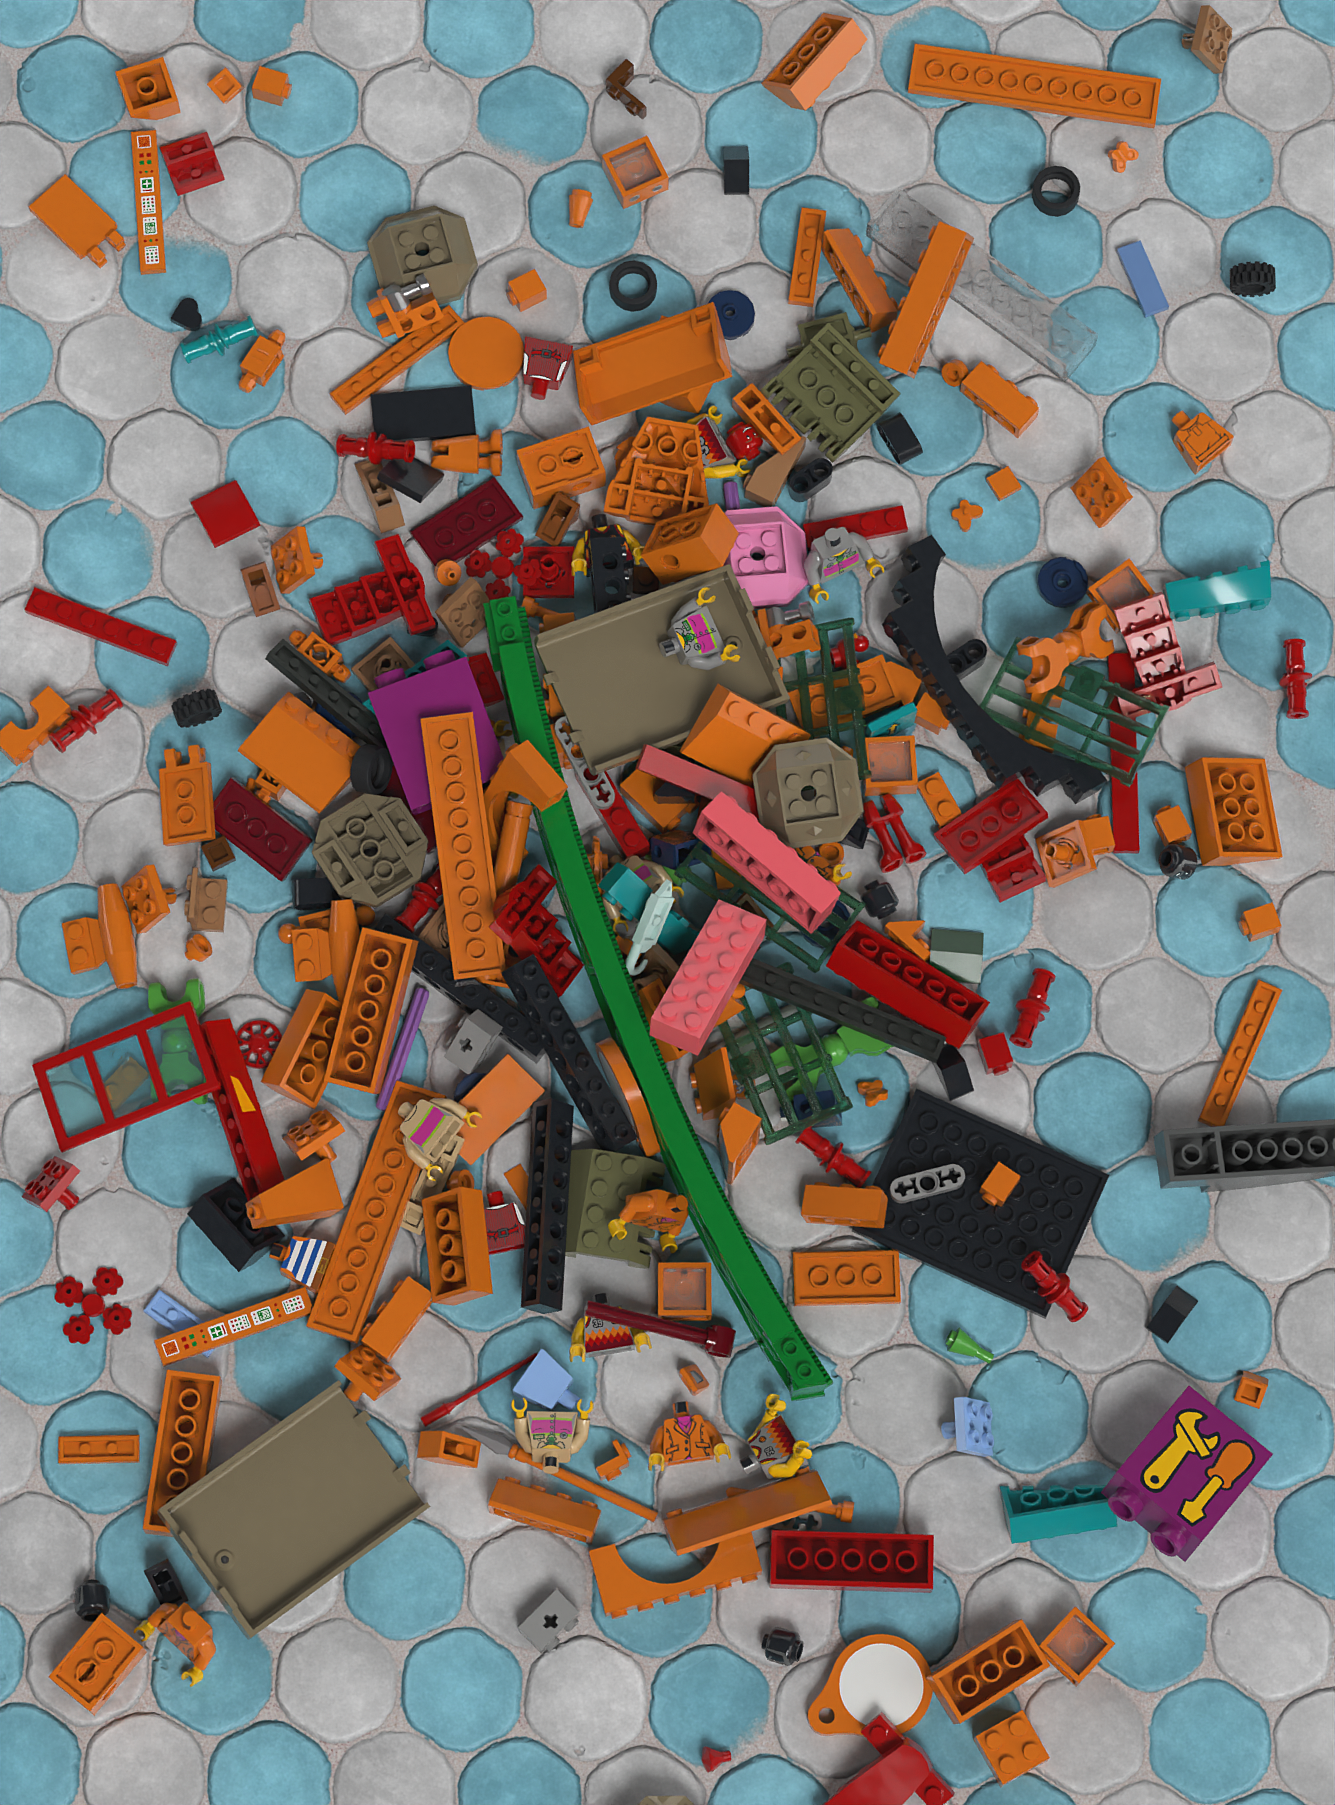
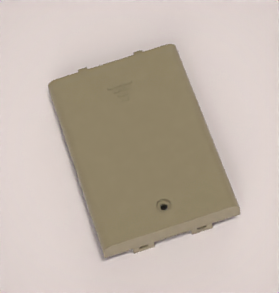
M730 564L540 633L535 637V648L547 673L543 675V679L547 686L552 685L573 732L568 735L572 745L578 744L587 767L593 776L639 759L644 744L663 750L684 742L717 684L730 689L767 710L789 701V694L778 672L780 665L771 646L767 647L752 614L754 607L745 588L741 589ZM704 587L710 588L704 593L706 600L712 596H716L712 603H703V607H708L724 646L726 647L731 642L736 643L738 648L730 652V657L734 655L740 656L737 662L726 660L725 664L710 670L693 668L688 664L681 665L676 654L663 657L659 648V643L669 640L667 632L671 627L673 617L683 605L694 597L698 598L699 591Z
M339 1380L157 1511L162 1522L247 1639H251L431 1507L428 1502L425 1504L422 1502L405 1477L411 1473L404 1464L398 1468L367 1426L366 1422L371 1419L367 1411L364 1410L360 1414L356 1411L341 1390L340 1386L342 1384ZM226 1556L228 1558V1563L223 1564L221 1562V1557Z

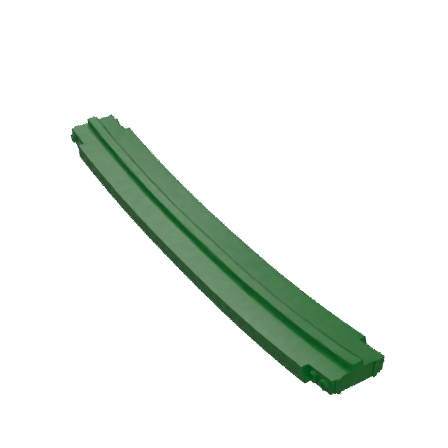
M515 596L489 600L490 602L483 603L485 627L494 672L500 671L514 741L520 745L529 740L564 781L542 695L525 606L517 607ZM565 791L560 801L542 812L530 801L531 805H533V814L552 876L557 881L555 885L601 1013L612 1039L623 1054L643 1096L660 1146V1155L679 1195L687 1198L688 1215L754 1339L789 1390L791 1401L825 1396L824 1390L833 1384V1380L821 1364L809 1342H807L790 1311H788L749 1242L691 1125V1121L672 1082L656 1040L650 1036V1025L626 968L600 892L598 891L568 791Z

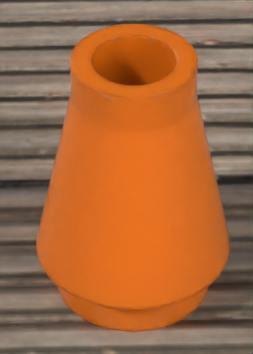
M581 189L572 190V194L569 195V226L575 228L584 227V222L593 202L591 192Z

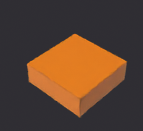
M1009 466L986 478V482L999 502L1021 490V485Z

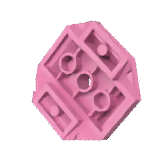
M777 506L726 510L725 515L739 534L723 566L731 565L741 589L745 588L754 609L787 607L809 584L804 569V561L807 558L805 532ZM760 553L764 558L760 561H755L750 555Z

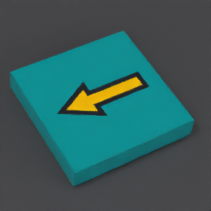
M914 702L908 703L868 723L865 738L890 737L913 726L917 714Z

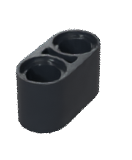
M900 412L877 424L880 436L899 465L923 453L920 442Z
M817 458L795 473L789 483L790 497L796 502H804L828 486L833 472L831 462L825 458ZM822 469L827 472V475L820 477L815 474V471ZM797 484H804L807 487V489L804 491H798L795 489L794 486Z
M972 639L947 655L950 664H957L960 667V670L955 672L959 681L984 664L987 646L982 640ZM977 650L981 653V656L973 658L968 652Z
M327 877L298 879L291 883L293 909L331 908L332 900H342Z

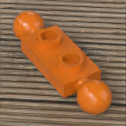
M362 905L355 911L359 925L368 926L375 919V912L370 906ZM330 910L298 917L300 926H295L291 923L283 924L278 930V937L283 943L292 944L293 929L321 928L329 932Z

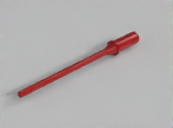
M537 1353L527 1357L455 1401L445 1404L443 1402V1405L420 1418L423 1425L427 1427L443 1416L450 1414L458 1404L533 1361Z

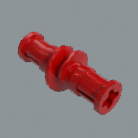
M370 432L368 438H353L340 434L336 442V452L339 457H345L346 455L368 457L373 465H379L383 459H401L411 463L415 456V443L413 440L399 442L387 439L385 434H380L377 439L376 432Z
M1288 639L1283 642V648L1286 650V673L1279 680V684L1287 689L1288 711L1286 712V717L1289 719H1303L1309 716V711L1306 710L1307 683H1305V680L1311 679L1312 674L1304 672L1306 667L1303 647L1306 646V642L1303 639Z
M106 690V694L96 702L91 703L88 708L83 704L78 705V711L74 709L71 711L73 719L65 723V726L56 733L51 732L48 735L50 741L59 752L64 753L67 746L76 739L79 740L88 730L95 735L97 733L95 725L105 720L106 716L114 710L123 707L122 701L113 690ZM108 702H111L109 705L102 709L104 705H106ZM70 732V734L66 738H64L62 741L60 740Z
M439 863L437 864V870L425 883L417 882L414 885V890L412 891L414 898L407 904V908L403 913L394 919L411 933L415 931V925L427 914L429 908L439 909V905L435 902L443 893Z
M1035 968L1032 975L1034 978L1030 988H1028L1027 998L1021 999L1016 1003V1009L1020 1014L1017 1019L1018 1023L1015 1032L1010 1035L1009 1040L1018 1047H1032L1033 1042L1031 1039L1034 1030L1039 1022L1045 1020L1041 1012L1048 1013L1050 1011V1007L1045 1002L1050 985L1055 981L1056 976L1046 969Z
M808 1124L795 1143H801L813 1152L814 1156L822 1159L819 1166L827 1163L826 1173L835 1169L836 1173L852 1182L855 1188H860L872 1171H866L854 1162L853 1158L841 1152L844 1145L842 1142L835 1146L832 1145L827 1138H823L811 1128V1124Z
M1039 1251L1029 1254L1023 1260L1021 1267L1035 1278V1281L1040 1286L1038 1294L1041 1297L1046 1296L1045 1300L1048 1304L1055 1302L1058 1307H1061L1067 1313V1318L1070 1322H1076L1084 1317L1088 1311V1305L1085 1302H1081L1069 1287V1276L1065 1273L1056 1274L1054 1269L1048 1266L1042 1259L1043 1256Z

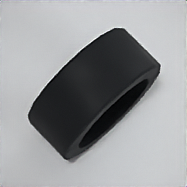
M1051 166L1045 168L1038 173L1034 180L1032 190L1034 205L1040 212L1048 216L1059 217L1068 214L1075 208L1079 200L1081 186L1078 177L1066 167ZM1047 180H1062L1069 185L1071 195L1066 202L1059 204L1051 203L1042 196L1043 184Z
M635 260L626 261L618 265L611 273L609 281L612 300L623 310L631 312L641 311L650 306L657 293V279L652 268L644 262ZM633 273L643 276L648 282V290L645 295L634 299L623 296L618 287L619 281L623 276Z
M365 744L357 750L352 760L350 769L352 787L357 792L372 795L383 793L391 779L392 757L387 748Z

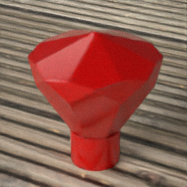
M708 1746L702 1749V1763L707 1773L713 1772L723 1762L731 1761L729 1750L718 1751Z

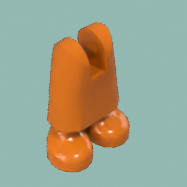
M501 429L493 430L490 438L486 441H480L478 434L440 439L431 443L432 451L448 453V455L433 456L431 458V467L472 474H479V469H487L494 476L502 475L503 439ZM480 454H491L489 457H480Z

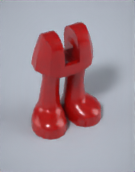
M889 793L880 797L886 816L880 817L872 800L863 803L865 825L874 830L883 850V856L879 861L882 873H888L899 868L903 864V858L907 864H911L921 860L927 854L924 847L915 842L909 835L901 819L904 810ZM890 824L895 832L903 857L893 842L886 825Z

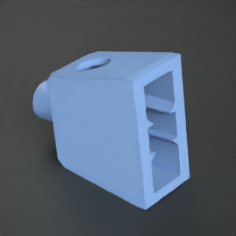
M543 1349L539 1351L513 1388V1395L520 1399L525 1398L527 1402L549 1412H553L558 1403L572 1411L580 1400V1397L568 1390L573 1383V1378Z

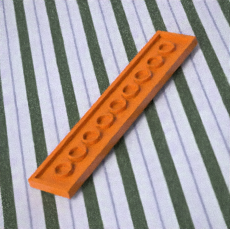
M915 44L908 93L1154 128L1161 79Z
M473 712L421 718L454 980L501 974V972L506 970L503 942L489 928L495 919L493 906L497 896Z
M396 1081L308 1319L307 1328L356 1344L358 1343L401 1226L407 1203L410 1201L421 1168L407 1156L402 1141L404 1134L400 1130V1126L405 1119L398 1114V1110L405 1102H409L415 1107L421 1099L429 1102L433 1098H447L446 1095Z

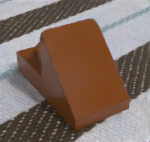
M557 492L535 536L552 546H560L570 526L578 520L580 504Z
M265 561L240 569L255 616L259 617L280 610Z

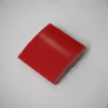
M207 132L160 147L177 196L225 180Z
M236 480L190 502L214 548L261 526Z
M487 653L468 657V663L485 708L503 701L504 696Z
M1024 835L980 864L986 879L1000 903L1046 882V876L1034 858L1033 850Z

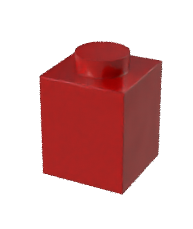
M1004 1032L978 1040L977 1047L986 1075L993 1073L994 1076L1007 1073L1009 1071L1008 1068L1012 1067L1013 1058Z

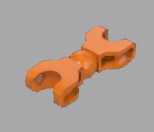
M1090 602L1075 609L1068 627L1063 629V632L1057 633L1053 639L1028 636L1017 643L1018 655H1026L1032 659L1031 673L1024 679L1027 693H1044L1056 687L1061 679L1064 668L1069 666V663L1076 661L1079 656L1086 658L1092 656L1103 659L1115 651L1113 639L1104 640L1099 634L1101 621L1107 616L1105 603Z

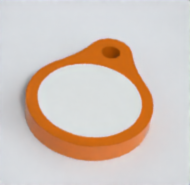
M611 1037L595 1043L596 1052L606 1079L619 1106L638 1137L636 1141L641 1152L646 1158L660 1153V1146L647 1106L619 1047Z
M874 1634L854 1641L839 1655L826 1685L811 1704L807 1716L809 1726L815 1733L821 1736L857 1735L865 1737L860 1732L861 1729L882 1712L902 1734H905L921 1721L931 1702L933 1690L925 1678L931 1674L927 1661L916 1647L897 1636ZM825 1708L832 1710L834 1713V1720L828 1724L821 1722L819 1719V1712Z

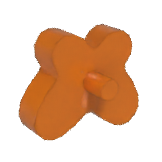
M1119 141L1116 149L1108 152V157L1113 160V170L1118 173L1125 171L1127 161L1136 160L1139 156L1138 152L1135 149L1129 148L1127 142Z
M962 500L959 508L952 511L951 517L953 520L958 521L959 527L963 532H968L971 520L980 518L983 514V509L977 505H970L967 500Z
M875 1080L874 1082L863 1081L857 1084L858 1093L865 1096V1104L868 1107L875 1106L880 1100L888 1099V1090L883 1089L881 1080Z

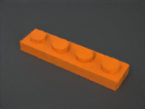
M801 208L788 304L813 307L826 210Z

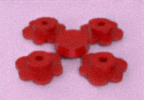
M509 529L507 532L501 531L497 535L496 549L501 551L503 556L495 558L492 562L489 560L490 555L487 552L481 553L479 550H473L470 553V558H467L464 562L467 567L466 573L469 577L478 576L483 578L486 572L492 570L494 576L499 578L493 584L488 583L485 587V594L489 600L509 597L511 588L506 586L502 579L508 578L512 572L517 576L519 584L525 583L529 587L534 586L537 583V579L542 576L541 565L537 559L530 561L523 559L521 565H517L514 568V564L509 557L513 553H519L521 551L520 545L524 542V537L520 533H516L514 529Z
M105 1267L99 1268L96 1272L97 1277L92 1280L93 1285L97 1287V1294H89L85 1298L82 1292L83 1284L76 1282L71 1276L66 1277L63 1283L59 1282L56 1284V1302L64 1303L66 1307H72L74 1303H81L82 1311L85 1314L79 1316V1318L76 1316L70 1317L69 1323L63 1327V1332L66 1336H69L71 1343L87 1344L90 1341V1334L94 1332V1327L90 1325L89 1317H97L102 1313L105 1319L103 1323L104 1328L111 1329L114 1335H120L124 1329L131 1327V1310L129 1308H122L120 1304H115L113 1308L105 1309V1301L101 1297L108 1295V1293L116 1295L117 1288L122 1287L124 1283L123 1278L118 1275V1271L115 1268L109 1270Z

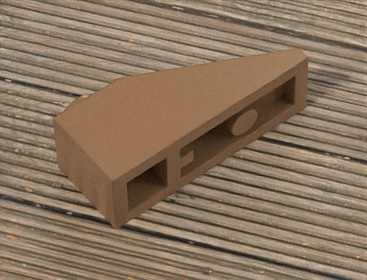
M801 436L802 440L785 454L781 455L778 452L758 466L753 475L748 474L743 484L746 499L763 507L775 506L806 447V437Z
M369 460L354 464L381 534L405 526L400 504L393 488L377 479L379 472L383 469L382 463L373 465Z

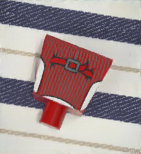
M525 337L523 376L524 383L532 386L530 395L532 398L544 400L547 389L559 390L573 357L572 345Z
M502 1191L487 1194L489 1208H485L484 1213L489 1255L523 1249L526 1226L517 1204H505Z

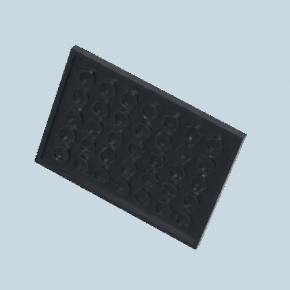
M916 1089L872 1185L881 1188L888 1197L884 1228L853 1226L852 1232L891 1250H896L900 1254L1046 1319L1052 1304L1047 1303L1045 1300L1046 1296L1041 1297L1038 1294L1040 1286L1028 1271L1026 1272L1022 1269L1021 1264L1029 1254L1039 1251L1043 1256L1042 1259L1048 1266L1054 1269L1056 1274H1066L1109 1175ZM998 1162L1021 1176L1018 1184L1002 1207L997 1204L995 1206L988 1204L982 1199L983 1195L979 1193L981 1186ZM950 1164L959 1165L965 1172L964 1183L956 1190L906 1203H897L890 1196V1186L899 1177ZM949 1171L948 1177L942 1179L940 1173L936 1174L940 1181L939 1187H944L942 1182L945 1180H951L952 1183H956L957 1178L960 1177L959 1174L955 1175L953 1171ZM923 1177L920 1180V1186L922 1189L929 1191L935 1187V1182L930 1177ZM911 1180L912 1186L904 1188L902 1184H898V1189L895 1190V1193H900L904 1197L907 1190L914 1189V1194H918L915 1188V1180Z

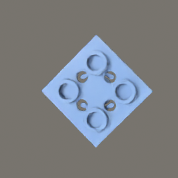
M968 1397L954 1398L955 1421L943 1422L941 1426L943 1437L945 1439L956 1437L958 1452L982 1457L993 1456L994 1437L991 1430L993 1413L990 1403Z

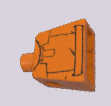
M1182 410L1171 420L1179 428L1173 439L1174 445L1195 475L1231 446L1234 438L1230 432L1203 412L1191 420Z

